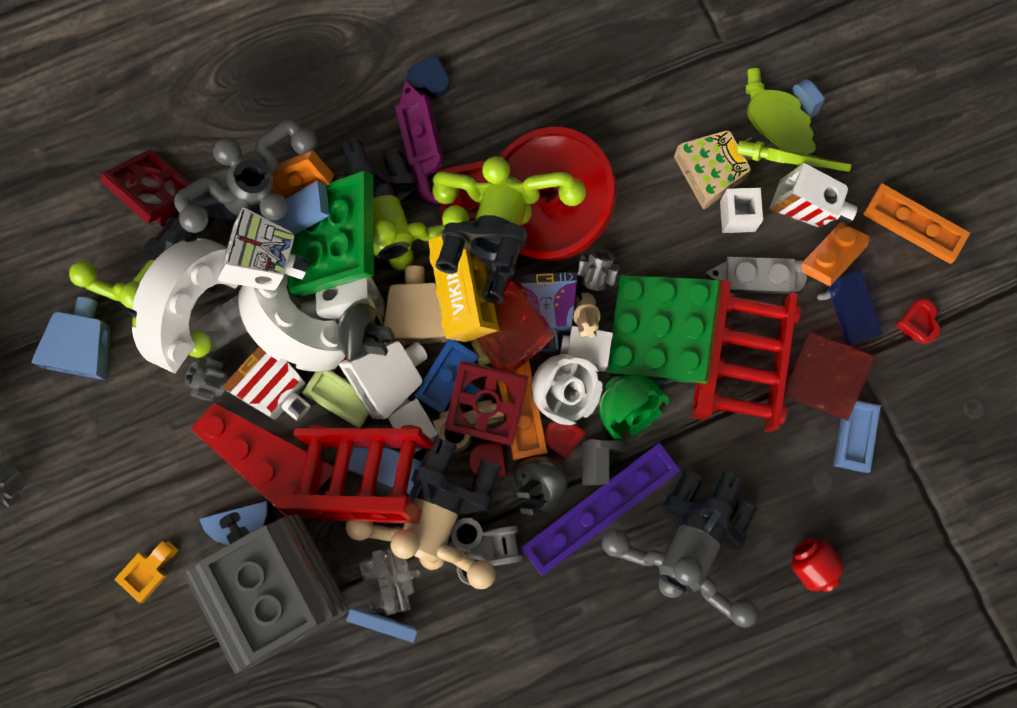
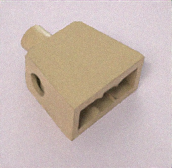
M405 267V284L391 285L389 288L384 327L392 329L395 335L393 341H399L401 345L413 344L415 342L419 344L447 343L449 339H446L441 325L442 314L439 299L435 292L436 283H425L424 267ZM384 339L383 341L384 343L391 342L392 340Z

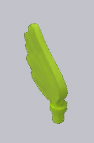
M748 69L746 94H749L751 98L747 109L750 122L761 134L780 149L811 155L816 148L812 140L814 134L809 126L811 122L810 116L800 109V100L783 91L765 90L764 84L761 83L760 69Z
M740 140L737 147V154L751 156L755 161H760L763 157L775 162L797 165L805 163L809 166L850 172L852 165L799 152L764 147V142L760 141L751 143Z

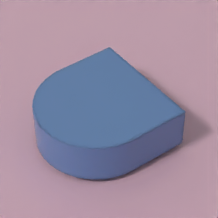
M807 79L794 85L793 94L800 100L802 110L810 118L819 114L825 97L816 85Z

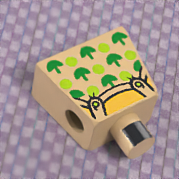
M729 131L719 132L678 145L674 155L703 210L722 198L726 189H734L745 181L751 171L747 161L751 160L752 157L737 154L738 144ZM753 138L745 140L746 142L756 143Z

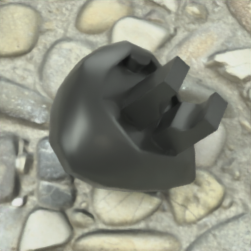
M360 302L353 303L340 317L338 325L339 342L342 353L349 361L359 360L370 353L387 355L388 349L381 342L384 339L393 341L395 335L391 328L383 326L380 314L375 308Z
M550 457L526 459L515 465L512 473L519 489L517 496L526 498L525 505L520 508L523 514L533 515L538 510L549 513L561 501L568 487V475L560 462Z

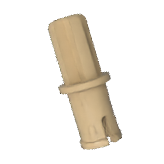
M581 293V301L579 296L575 298L573 319L582 337L588 335L590 338H594L597 336L596 330L599 328L600 311L596 306L595 298L591 294Z

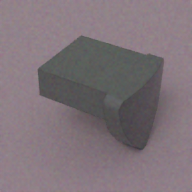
M590 439L582 443V486L609 484V452H624V441Z

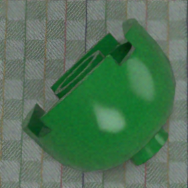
M631 374L624 377L619 375L612 378L605 385L606 391L601 397L598 408L601 421L614 440L622 441L624 440L621 436L622 434L629 432L632 436H635L654 423L663 413L659 407L663 401L668 406L669 397L651 378L641 374Z

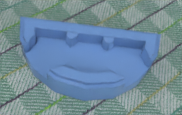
M264 501L199 520L204 531L213 540L230 545L226 536L231 531L229 527L222 529L219 521L224 516L237 512L241 517L237 522L238 527L246 526L248 532L251 533L265 525L266 520L269 518V502Z
M354 607L350 609L346 620L347 622L414 643L417 634L416 628L410 625L396 622L394 619L366 610L362 611Z

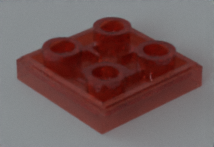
M512 281L507 286L503 303L498 304L496 302L498 297L496 296L494 305L499 331L476 339L496 369L513 373L556 335L518 281Z
M810 332L787 382L784 396L849 421L873 366L875 356Z

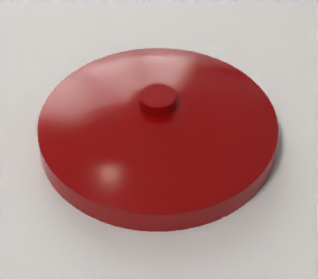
M547 127L524 134L513 141L500 154L499 157H503L510 166L509 176L517 178L522 183L533 175L566 172L573 178L579 179L586 187V197L580 204L575 206L565 205L560 200V186L538 189L540 193L538 201L530 204L532 216L527 223L521 225V227L527 230L528 238L525 248L520 250L519 254L540 261L562 260L584 251L601 236L615 210L617 181L609 158L592 139L573 129Z

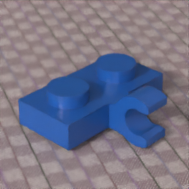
M449 339L414 396L440 413L446 412L451 402L460 361L476 364L480 356L455 340ZM469 383L463 392L476 395L482 389ZM486 393L481 394L477 398L476 403L481 402Z

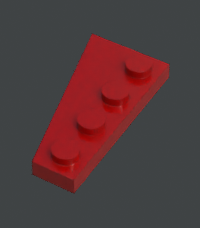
M215 403L190 428L275 507L277 506L279 494L294 495V491L299 490L307 455L306 451ZM321 459L312 492L314 495H317L332 479L334 466Z

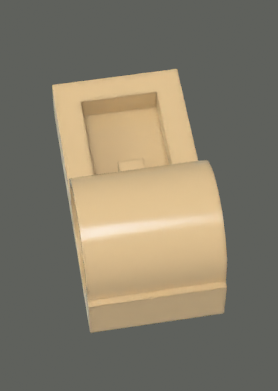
M492 400L476 403L477 408L483 413H491L497 407V403L493 404ZM474 409L464 412V417L472 425L476 426L478 414ZM448 411L439 414L440 419L433 421L435 430L442 441L446 440L445 436L448 431L444 430ZM497 412L494 416L489 417L487 425L504 421V414ZM465 435L460 443L455 444L457 448L454 452L457 453L465 450L470 444L471 436Z

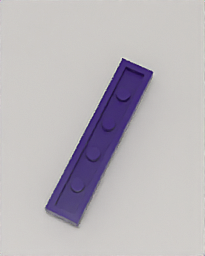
M658 443L609 480V484H604L522 546L521 549L541 576H543L681 470L661 444Z

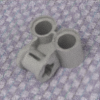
M463 518L455 523L451 532L452 541L459 549L468 551L467 556L478 561H488L492 566L523 561L522 555L518 554L515 533L518 532L517 526L493 529L483 533L480 524L471 518ZM464 525H471L477 530V538L471 544H462L458 540V531ZM502 538H505L507 554H504ZM457 566V574L460 580L465 584L471 585L468 578L464 575L463 569Z

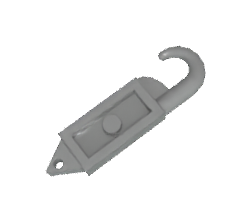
M727 257L726 262L707 271L705 274L711 280L730 281V293H798L804 287L807 280V274L801 272L803 261L783 258ZM840 277L830 286L828 291L819 294L817 299L828 300L834 297L839 291Z

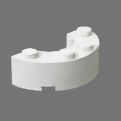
M197 238L196 241L192 242L181 241L164 251L149 267L137 289L132 308L137 311L136 326H132L134 341L141 355L147 361L176 373L195 346L190 337L189 319L191 310L198 297L207 288L216 284H224L236 289L238 284L218 280L227 246L205 238Z
M284 274L276 290L242 285L238 296L242 321L254 341L270 356L278 361L283 358L295 363V368L305 371L336 369L345 358L339 342L336 320L322 321L311 318L301 312L291 301L286 289L288 284L287 274Z

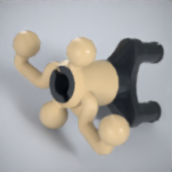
M435 437L432 449L426 450L419 470L415 469L411 478L417 489V495L413 504L421 509L419 524L405 523L403 528H391L374 525L373 522L347 521V534L352 539L358 541L366 538L390 541V546L395 556L401 559H408L412 556L418 557L426 569H438L442 567L445 561H448L467 572V578L471 586L476 589H486L494 583L496 577L492 564L484 560L475 561L461 551L447 546V542L458 515L489 510L493 500L490 495L502 467L481 459V464L471 489L467 488L465 490L446 481L448 477L445 476L457 445Z

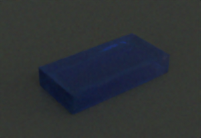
M861 270L839 277L831 286H828L847 345H853L882 335Z

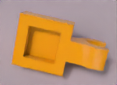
M162 541L149 557L143 552L137 553L114 580L139 603H144L168 576L160 568L168 563L177 554L179 549L170 541L166 543Z

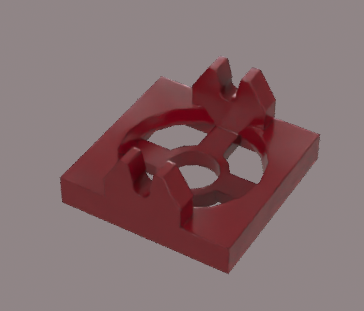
M152 149L103 172L100 178V182L147 224L156 220L162 227L165 226L171 216H178L179 212L174 204L175 196L180 190L191 184ZM151 178L156 180L160 186L150 188L144 185L141 180ZM137 179L136 185H134V186H132V187H130V188H128V187L125 185L126 182H127L128 184L132 185V184L135 182V180ZM169 181L173 186L174 196L163 188L165 182ZM144 193L156 195L162 202L150 204L144 202L138 196Z
M461 360L444 430L513 446L529 376ZM487 377L485 388L476 395L463 392L464 388L472 380ZM497 380H501L510 389L514 404L500 400L499 395L495 392ZM489 393L496 398L497 407L493 412L483 413L477 408L476 401L481 394ZM461 403L473 406L474 411L478 414L476 426L472 425L464 417L460 406ZM497 412L510 414V417L501 426L486 429L489 417L494 416Z

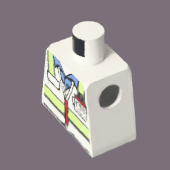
M242 207L232 229L218 280L254 288L276 290L284 274L302 280L309 260L290 253L294 240L292 232Z

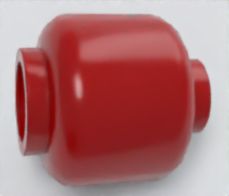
M810 538L800 543L793 550L792 554L794 557L791 561V567L808 590L829 592L840 584V577L844 572L845 565L828 541Z

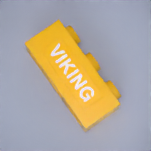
M438 236L428 240L430 248L429 259L434 270L435 292L440 303L441 325L446 339L468 342L499 331L495 305L482 298V292L489 275L487 265L476 255L463 249L457 272L454 274L441 272L436 268L435 264L443 245L442 237Z

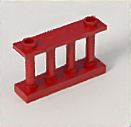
M719 280L722 283L709 384L696 383L691 418L705 420L711 416L712 412H716L719 409L766 418L764 431L772 432L780 428V424H784L787 415V405L783 404L793 327L797 325L801 313V307L797 305L798 294L791 293L782 300L781 305L734 297V293H730L731 282ZM734 310L779 319L777 338L730 330L729 326L725 325L726 313ZM731 343L774 351L773 369L769 371L725 363L724 359L720 358L721 346ZM726 376L769 384L768 404L720 396L719 392L715 391L716 380Z
M310 425L309 428H295L293 435L308 446L299 490L294 491V495L279 494L277 509L288 516L299 514L302 520L419 524L421 509L413 504L406 494L415 449H432L434 444L422 432L420 427L402 425L401 428H327L321 425ZM322 448H338L329 491H326L324 495H314L312 492ZM369 448L361 490L356 493V496H345L343 491L352 449ZM401 448L392 493H388L387 497H377L374 493L383 449Z

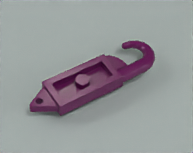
M405 82L400 103L395 108L408 163L412 167L420 197L427 203L439 204L433 196L427 177L440 167L444 158L430 99L424 94L421 95L409 83Z

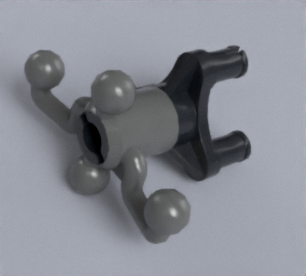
M285 120L260 137L256 142V151L247 158L241 157V147L236 140L227 137L219 139L213 148L214 157L221 165L231 167L216 179L212 177L200 178L176 194L174 204L180 213L179 222L182 228L188 232L197 233L211 227L214 220L234 225L242 207L269 221L282 219L287 213L288 205L282 195L271 193L274 184L273 174L277 171L278 159L270 148L289 134L291 136V146L296 153L301 155L311 150L315 152L318 147L316 133L311 129L302 128L295 121Z
M689 470L682 472V476L673 494L667 496L662 506L663 510L678 528L666 553L658 550L646 552L631 547L629 537L623 530L611 529L603 536L602 547L609 556L619 557L643 566H658L660 572L659 589L666 597L677 598L684 592L694 593L700 590L705 600L731 619L737 626L750 627L757 621L759 611L753 601L744 598L732 603L717 591L716 583L707 577L720 549H742L747 538L745 532L754 513L757 511L755 505L743 499H737L732 509L731 506L744 483V480L737 475L729 486L734 475L733 472L723 471L712 497H708L706 501L701 503H692L700 485L703 483L702 477Z

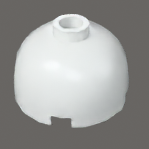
M559 354L548 358L536 370L531 384L532 396L537 408L544 415L559 424L573 425L576 424L574 421L582 416L587 418L598 405L602 393V382L598 381L596 371H599L596 366L587 359L575 355Z

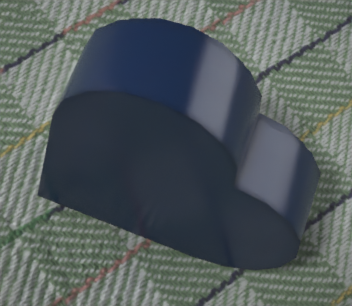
M436 55L417 63L407 72L408 83L418 92L426 91L431 96L439 97L444 95L449 89L448 76Z

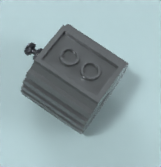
M233 512L224 516L219 521L222 529L229 527L231 532L226 537L230 545L199 561L195 567L189 569L185 574L235 675L271 658L350 611L299 514L283 517L251 533L248 532L246 526L238 527L237 522L241 519L239 513Z

